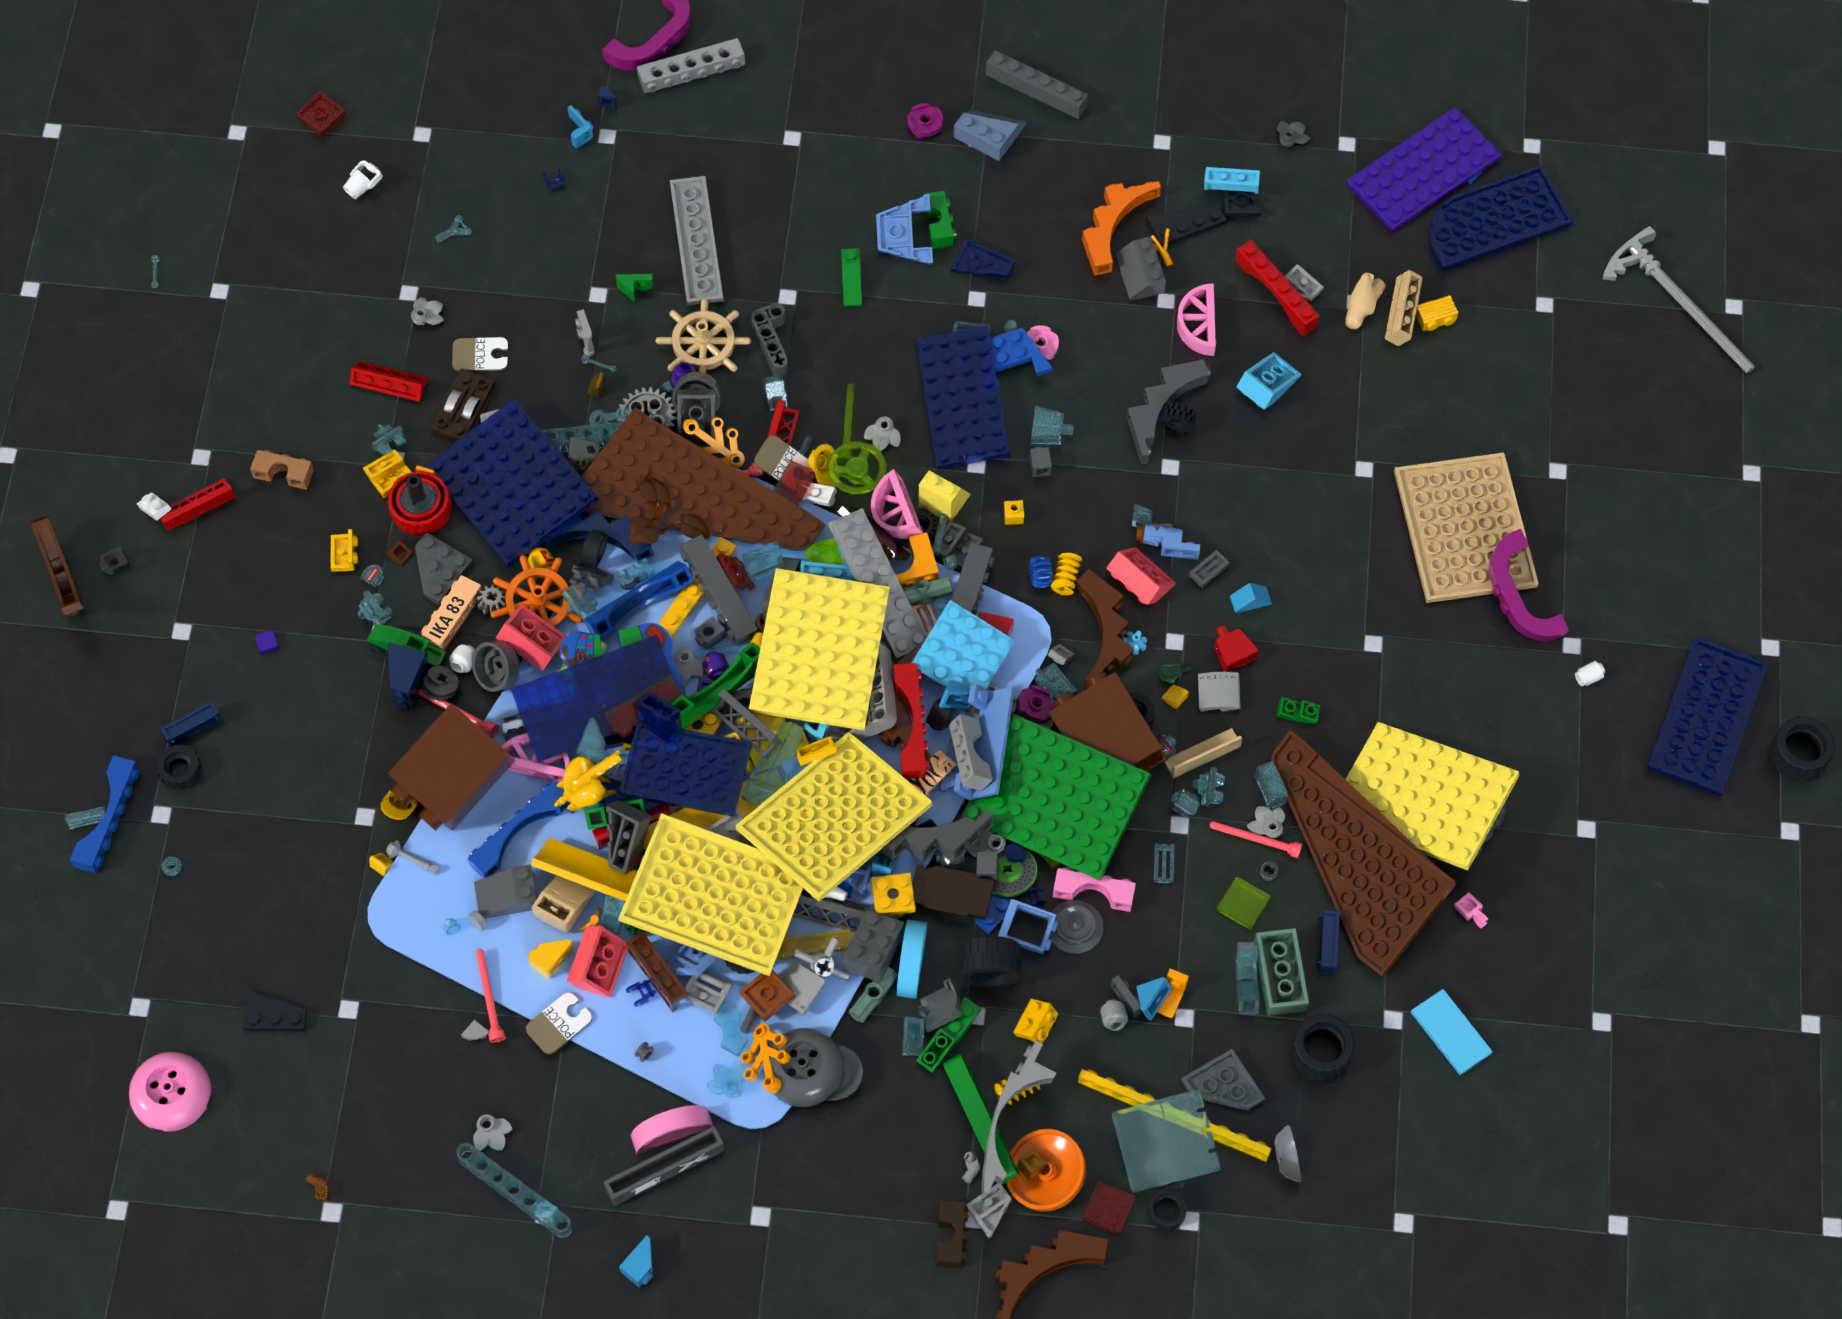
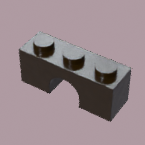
M940 1201L939 1227L950 1228L954 1232V1236L948 1241H938L936 1267L961 1268V1263L966 1262V1249H962L963 1241L967 1242V1229H963L964 1221L968 1222L969 1209H964L965 1202Z

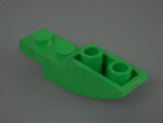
M375 624L367 639L368 642L387 651L388 644L393 643L426 654L429 667L440 666L446 655V651L429 644L430 640L391 626Z
M966 997L961 1001L963 1016L945 1024L942 1029L940 1028L916 1060L932 1073L971 1028L970 1025L982 1010Z

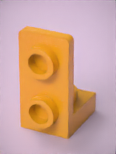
M1173 969L1169 970L1166 980L1173 989L1157 1013L1171 1019L1174 1017L1187 986L1188 975Z

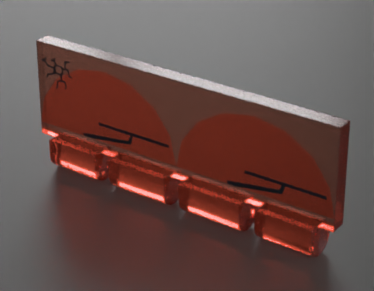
M790 460L773 491L798 505L796 502L801 503L808 490L804 486L810 487L815 475L810 472L811 469Z
M669 675L603 713L614 734L619 733L623 739L634 732L631 724H634L638 730L651 722L647 715L650 714L653 720L666 714L667 710L664 705H669L681 696L682 693L672 676Z

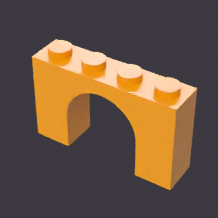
M923 533L910 536L909 548L913 564L906 572L895 574L902 589L913 586L919 580H928L930 582L939 579V571L928 534Z

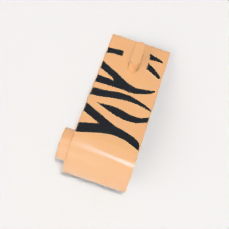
M939 750L929 759V770H926V777L909 778L906 780L926 797H929L930 791L957 764Z

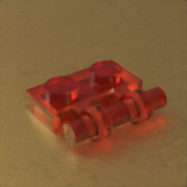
M719 554L716 557L734 588L744 590L746 587L749 590L755 588L752 576L747 574L744 569L745 565L736 556Z

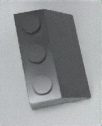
M1151 237L1133 240L1115 253L1129 301L1165 293L1166 280Z

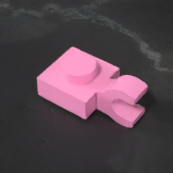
M1470 892L1455 903L1454 908L1467 921L1473 918L1481 929L1487 924L1488 918L1480 911L1483 905Z

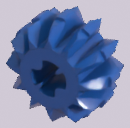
M1047 556L1031 558L1029 575L1033 587H1049L1053 581L1050 559Z

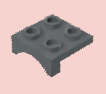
M951 978L943 981L944 988L920 999L919 1014L923 1017L928 1032L963 1016L958 987Z

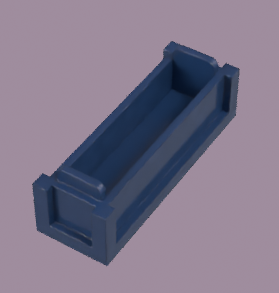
M210 701L161 727L160 730L168 745L172 747L215 723L219 724L222 718L213 701Z
M1324 910L1323 915L1318 917V920L1322 921L1320 961L1316 963V967H1319V973L1335 974L1340 911Z

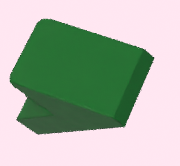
M616 274L617 287L635 302V290H653V275Z

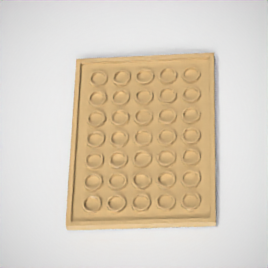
M1497 453L1395 467L1394 474L1426 603L1494 594L1492 591L1493 585L1489 577V560L1494 549L1506 535L1521 529L1526 538L1505 454ZM1528 546L1525 551L1510 557L1508 561V571L1517 590L1537 588L1539 585Z

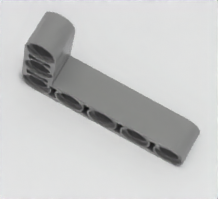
M880 643L870 697L871 709L868 710L865 731L840 727L839 729L842 735L850 732L860 741L892 728L897 721L891 652L882 643Z

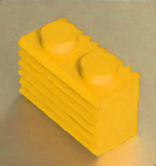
M1450 295L1417 305L1416 318L1422 331H1432L1442 325L1449 326L1457 320L1458 311Z

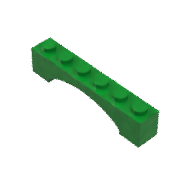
M752 642L739 652L732 665L709 686L686 697L681 695L668 705L669 721L683 731L718 704L722 699L718 695L722 689L731 695L755 677L760 647Z

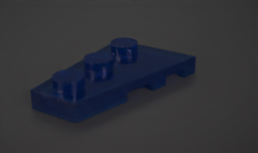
M966 239L951 267V272L1008 278L1016 260Z

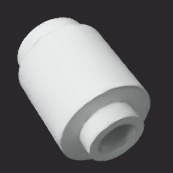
M1593 661L1578 669L1575 677L1580 686H1589L1604 678L1605 669L1601 663Z

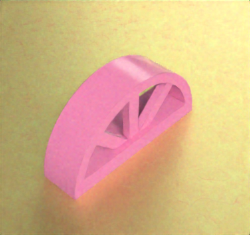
M1214 284L1201 285L1189 291L1179 305L1177 316V330L1182 341L1192 350L1208 356H1214L1216 348ZM1205 298V305L1199 299ZM1193 303L1205 314L1183 313ZM1184 320L1205 322L1191 333L1185 326ZM1206 329V341L1197 338Z
M893 469L876 486L871 499V512L874 520L888 534L898 539H909L910 536L923 534L903 478ZM893 489L895 491L896 497L890 496V493L893 491ZM886 501L900 505L884 515ZM902 513L897 526H890L885 523Z
M526 733L511 738L501 746L509 754L516 750L520 757H513L516 761L507 771L549 781L555 780L558 783L563 781L565 769L570 761L563 746L555 739L544 734ZM536 745L532 759L529 761L522 747ZM542 747L549 748L556 753L537 763ZM562 759L565 769L549 765Z
M699 1105L684 1106L662 1112L645 1120L632 1131L631 1139L636 1154L639 1155L695 1136L713 1127V1123L706 1107Z

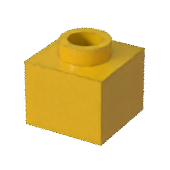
M1023 500L1004 501L1005 525L1024 524Z

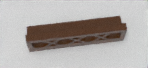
M641 932L626 942L627 951L673 1012L677 1009V1003L688 996V992L645 933Z

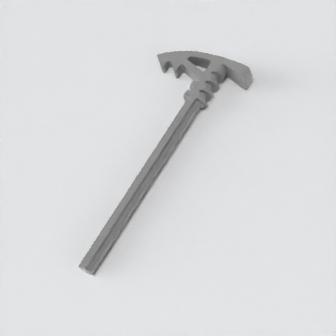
M1651 226L1642 230L1617 250L1605 269L1604 280L1615 281L1617 278L1616 274H1625V267L1640 264L1639 268L1646 270L1645 274L1647 276L1652 275L1746 374L1752 371L1755 366L1668 277L1660 268L1661 263L1658 260L1654 261V255L1649 254L1648 249H1642L1643 244L1653 241L1656 236V232ZM1628 252L1632 254L1631 256L1622 258Z

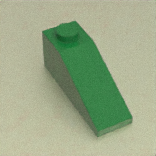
M841 249L844 307H861L860 249Z

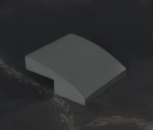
M949 521L932 546V551L947 563L962 570L971 542L983 545L984 542L982 538L968 533L965 527Z

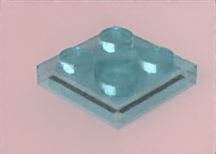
M778 541L766 544L761 548L751 550L742 555L750 582L775 573L776 568H786Z

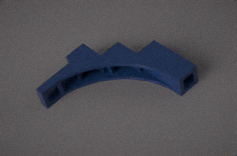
M571 506L561 510L555 516L557 523L550 525L545 531L535 535L528 542L531 551L537 547L548 549L562 542L587 540L591 530L596 529L607 533V543L625 551L638 565L654 555L650 544L630 543L629 530L632 521L627 515L617 519L610 525L603 515L596 511L582 521Z

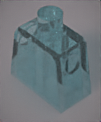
M1035 406L1031 446L1061 444L1062 435L1073 436L1074 425L1063 423L1064 414L1062 412Z

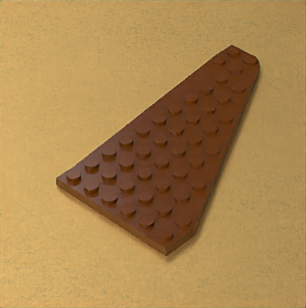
M636 407L567 495L569 499L589 514L599 511L605 518L619 519L627 515L631 521L638 516H643L650 520L656 507V502H649L642 497L640 484L645 477H652L661 481L669 491L668 502H660L654 519L661 522L662 528H666L679 520L683 521V517L686 514H695L704 520L710 536L794 551H802L809 548L826 526V524L808 511L651 419ZM677 525L672 529L680 530L681 525Z
M1289 730L1272 753V767L1337 911H1340V919L1357 957L1384 977L1457 882L1438 868L1309 744Z

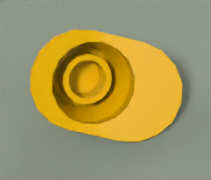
M822 444L816 450H812L808 458V465L811 471L815 473L820 485L835 487L839 480L835 450L829 444Z
M389 790L380 805L385 815L393 819L402 820L410 816L419 801L414 798L407 806Z

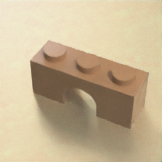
M257 450L250 468L253 478L269 482L272 481L275 473L286 471L288 472L286 475L288 485L305 490L308 488L314 471L311 462L307 459H296L286 454L278 455L268 450Z

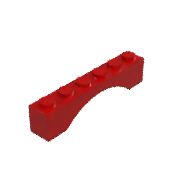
M1250 240L1237 248L1235 261L1246 273L1256 277L1274 294L1287 313L1291 323L1302 336L1318 326L1320 315L1255 243Z
M917 663L894 664L895 691L907 704L913 720L911 737L907 746L901 752L902 776L905 779L926 777V770H929V758L925 759L924 753L928 752L927 740L923 741V735L926 734V723H922L921 718L925 717L924 705H920V699H923V688H919L918 682L922 681L921 670H917Z

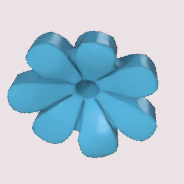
M1130 631L1126 635L1127 637L1123 638V641L1134 649V655L1139 654V649L1141 651L1146 650L1147 638L1141 637L1140 631H1136L1135 634Z

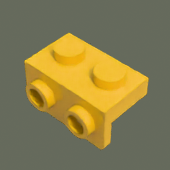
M348 529V534L331 535L332 572L355 571V564L358 563V555L355 552V547H358L357 535H354L352 529Z
M1031 999L1013 1033L1017 1037L1032 1040L1034 1043L1038 1041L1043 1044L1053 1023L1056 1021L1058 1012L1050 1003Z

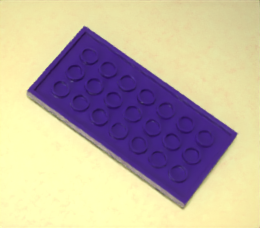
M1454 107L1347 179L1346 185L1391 232H1394L1466 183L1474 175L1501 159L1502 154Z

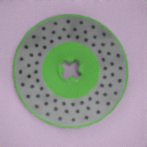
M1006 845L1005 849L998 853L999 879L994 881L992 894L1000 897H1014L1026 892L1034 884L1037 877V864L1033 855L1026 849L1016 845Z

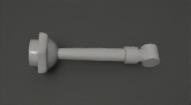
M398 840L388 845L386 852L390 859L400 855L421 866L423 869L431 871L433 875L439 873L437 865H432L427 861L402 851Z

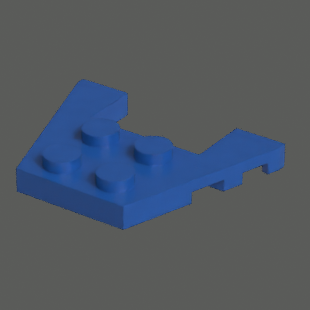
M1023 328L987 339L983 378L984 393L1000 389L996 372L1033 361L1037 377L1053 372L1050 363Z

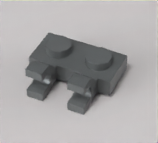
M579 561L573 565L571 572L575 574L569 582L577 585L581 579H589L591 583L587 586L586 590L593 593L598 586L605 587L612 583L614 575Z

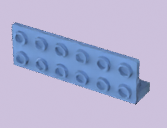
M978 684L970 685L968 703L980 710L979 722L982 735L975 741L974 750L984 762L989 764L993 780L982 791L962 786L960 773H956L954 792L967 800L993 796L999 793L1015 690L1013 687L987 691Z

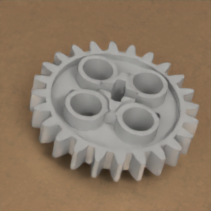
M642 387L641 393L635 389L636 395L633 396L631 393H628L630 399L623 398L625 405L619 404L622 411H617L620 417L617 421L621 425L635 407H641L640 411L645 414L644 402H647L651 419L656 422H662V425L668 429L676 428L674 423L677 422V417H675L677 412L673 410L671 397L666 398V392L660 395L659 389L655 393L652 387L649 388L648 392ZM654 404L660 405L658 409H651V406Z

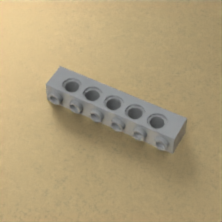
M736 38L637 66L638 78L644 93L655 92L658 89L672 87L697 78H704L732 68H739L745 65V56L740 42Z

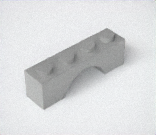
M959 714L949 727L962 786L982 791L993 779L989 764L977 755L973 747L974 742L982 735L979 719Z

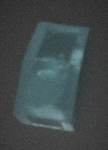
M589 717L575 754L598 763L599 760L604 759L607 749H604L606 744L596 720Z

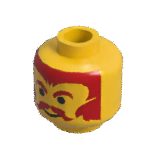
M541 547L533 549L528 557L530 568H546L550 570L555 560L548 549Z

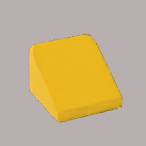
M1173 684L1161 699L1176 710L1186 700L1189 691Z

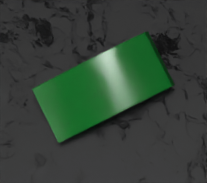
M1281 697L1276 716L1292 721L1316 724L1321 705L1306 700L1298 702Z

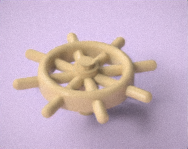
M703 299L701 301V311L688 314L685 317L679 315L675 310L670 311V316L677 322L672 337L656 338L657 344H672L677 359L668 365L669 371L672 372L673 368L682 362L691 364L701 373H706V370L714 369L722 364L726 365L733 372L737 371V365L729 359L734 350V345H748L751 343L749 337H734V331L730 323L739 316L737 310L732 311L724 318L717 313L708 311V301ZM708 323L716 325L710 331L708 330ZM686 330V331H688L693 337H681V336H682L683 332ZM721 330L726 334V337H714ZM680 344L693 345L686 351H684ZM713 344L725 345V347L720 351ZM699 350V358L692 357ZM708 350L714 355L713 357L707 358Z

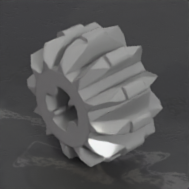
M492 584L491 588L485 585V591L479 590V596L476 600L478 608L483 610V614H491L492 611L506 607V590L503 591L502 587L496 588Z

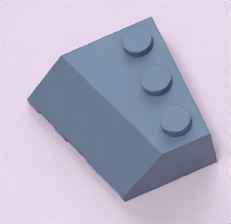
M972 110L964 112L955 123L954 138L1000 161L1026 126L1027 121Z

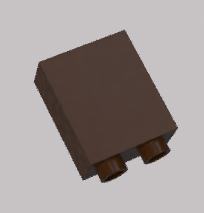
M1106 672L1093 676L1087 682L1088 689L1076 696L1073 692L1060 696L1054 702L1055 709L1049 712L1063 736L1141 770L1148 771L1168 759L1116 672L1109 676Z
M451 703L390 770L388 775L396 781L390 791L407 806L414 798L417 799L425 807L418 816L435 831L443 823L453 831L516 760Z

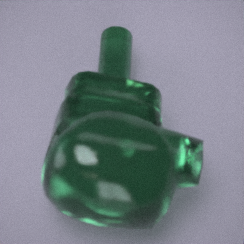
M1163 663L1159 667L1161 680L1169 683L1176 682L1177 678L1181 677V672L1192 671L1191 666L1180 668L1179 664Z

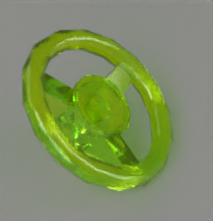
M862 441L848 442L839 446L831 454L827 464L828 475L832 483L841 491L850 494H865L875 490L887 472L886 460L881 451L873 445ZM850 449H862L859 457L851 458L846 466H835L837 458L843 452ZM869 451L875 455L879 462V473L874 481L866 474L868 472V463L866 461ZM837 475L849 479L853 484L865 486L851 487L845 485L838 479Z

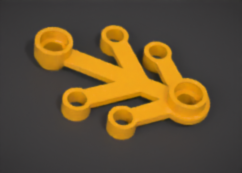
M714 417L711 421L714 427L715 439L701 430L694 419L689 418L684 421L683 429L686 433L695 434L710 445L702 447V449L710 454H723L725 457L719 459L735 468H740L744 464L745 457L738 450L736 439L738 431L735 428H729L726 431L730 450L724 447L722 433L724 422L720 417ZM716 420H720L719 426L714 425ZM690 424H694L695 428L693 430L688 429ZM730 431H735L733 437L729 436ZM735 456L739 458L736 463L733 462Z
M762 1023L755 1028L753 1033L754 1042L749 1051H745L741 1055V1061L747 1065H751L754 1062L752 1068H748L744 1072V1078L750 1082L756 1080L758 1071L763 1064L765 1071L764 1089L774 1094L780 1090L782 1083L780 1079L774 1076L770 1056L776 1058L780 1063L786 1064L790 1059V1054L785 1050L778 1051L769 1047V1041H772L779 1047H783L787 1043V1037L781 1033H772L770 1026ZM760 1047L761 1050L755 1060V1054Z

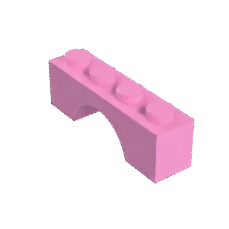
M1058 868L1053 897L1073 900L1082 891L1096 890L1107 897L1112 909L1131 912L1136 883L1128 879H1112L1108 875H1103L1101 881H1098L1083 873L1075 872L1070 868Z

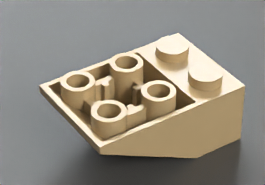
M557 875L533 904V915L568 935L596 890Z

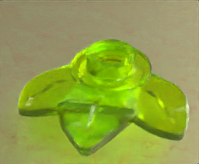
M823 539L818 544L812 543L805 550V555L811 562L842 563L840 555L835 551L838 544L833 539ZM812 550H817L818 555H814Z

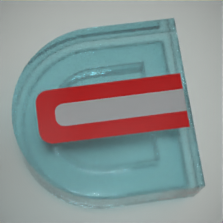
M370 565L364 570L360 578L378 587L383 580L384 574L380 566Z

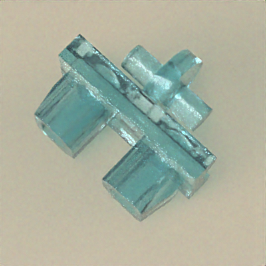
M378 424V431L374 433L375 438H380L372 442L373 445L371 447L382 456L392 451L387 444L393 440L397 447L406 443L403 434L404 429L399 425L391 430L390 424L385 427L382 424Z
M574 583L562 595L570 605L567 611L571 612L574 610L582 619H585L597 610L595 607L598 602L594 597L587 598L583 594L586 591V587L582 583Z
M369 590L363 592L364 598L361 604H359V618H367L368 621L372 620L374 624L383 625L384 621L391 618L392 610L389 606L380 608L379 605L383 603V597L379 592L373 594Z
M1211 767L1210 771L1205 772L1204 775H1199V779L1193 781L1192 786L1198 789V794H1202V806H1208L1210 803L1219 804L1223 801V792L1216 791L1215 788L1216 786H1223L1225 775L1217 773L1216 767Z
M606 895L600 926L614 934H620L622 922L618 921L625 901Z

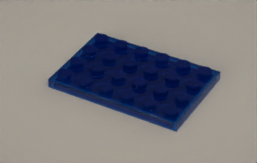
M638 721L619 795L636 799L643 798L646 801L734 817L753 744L749 741Z

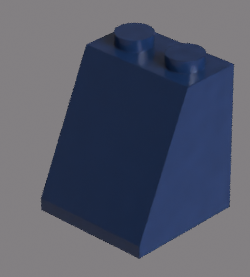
M389 643L390 689L394 702L402 709H414L419 697V690L422 689L424 677L430 669L426 654Z

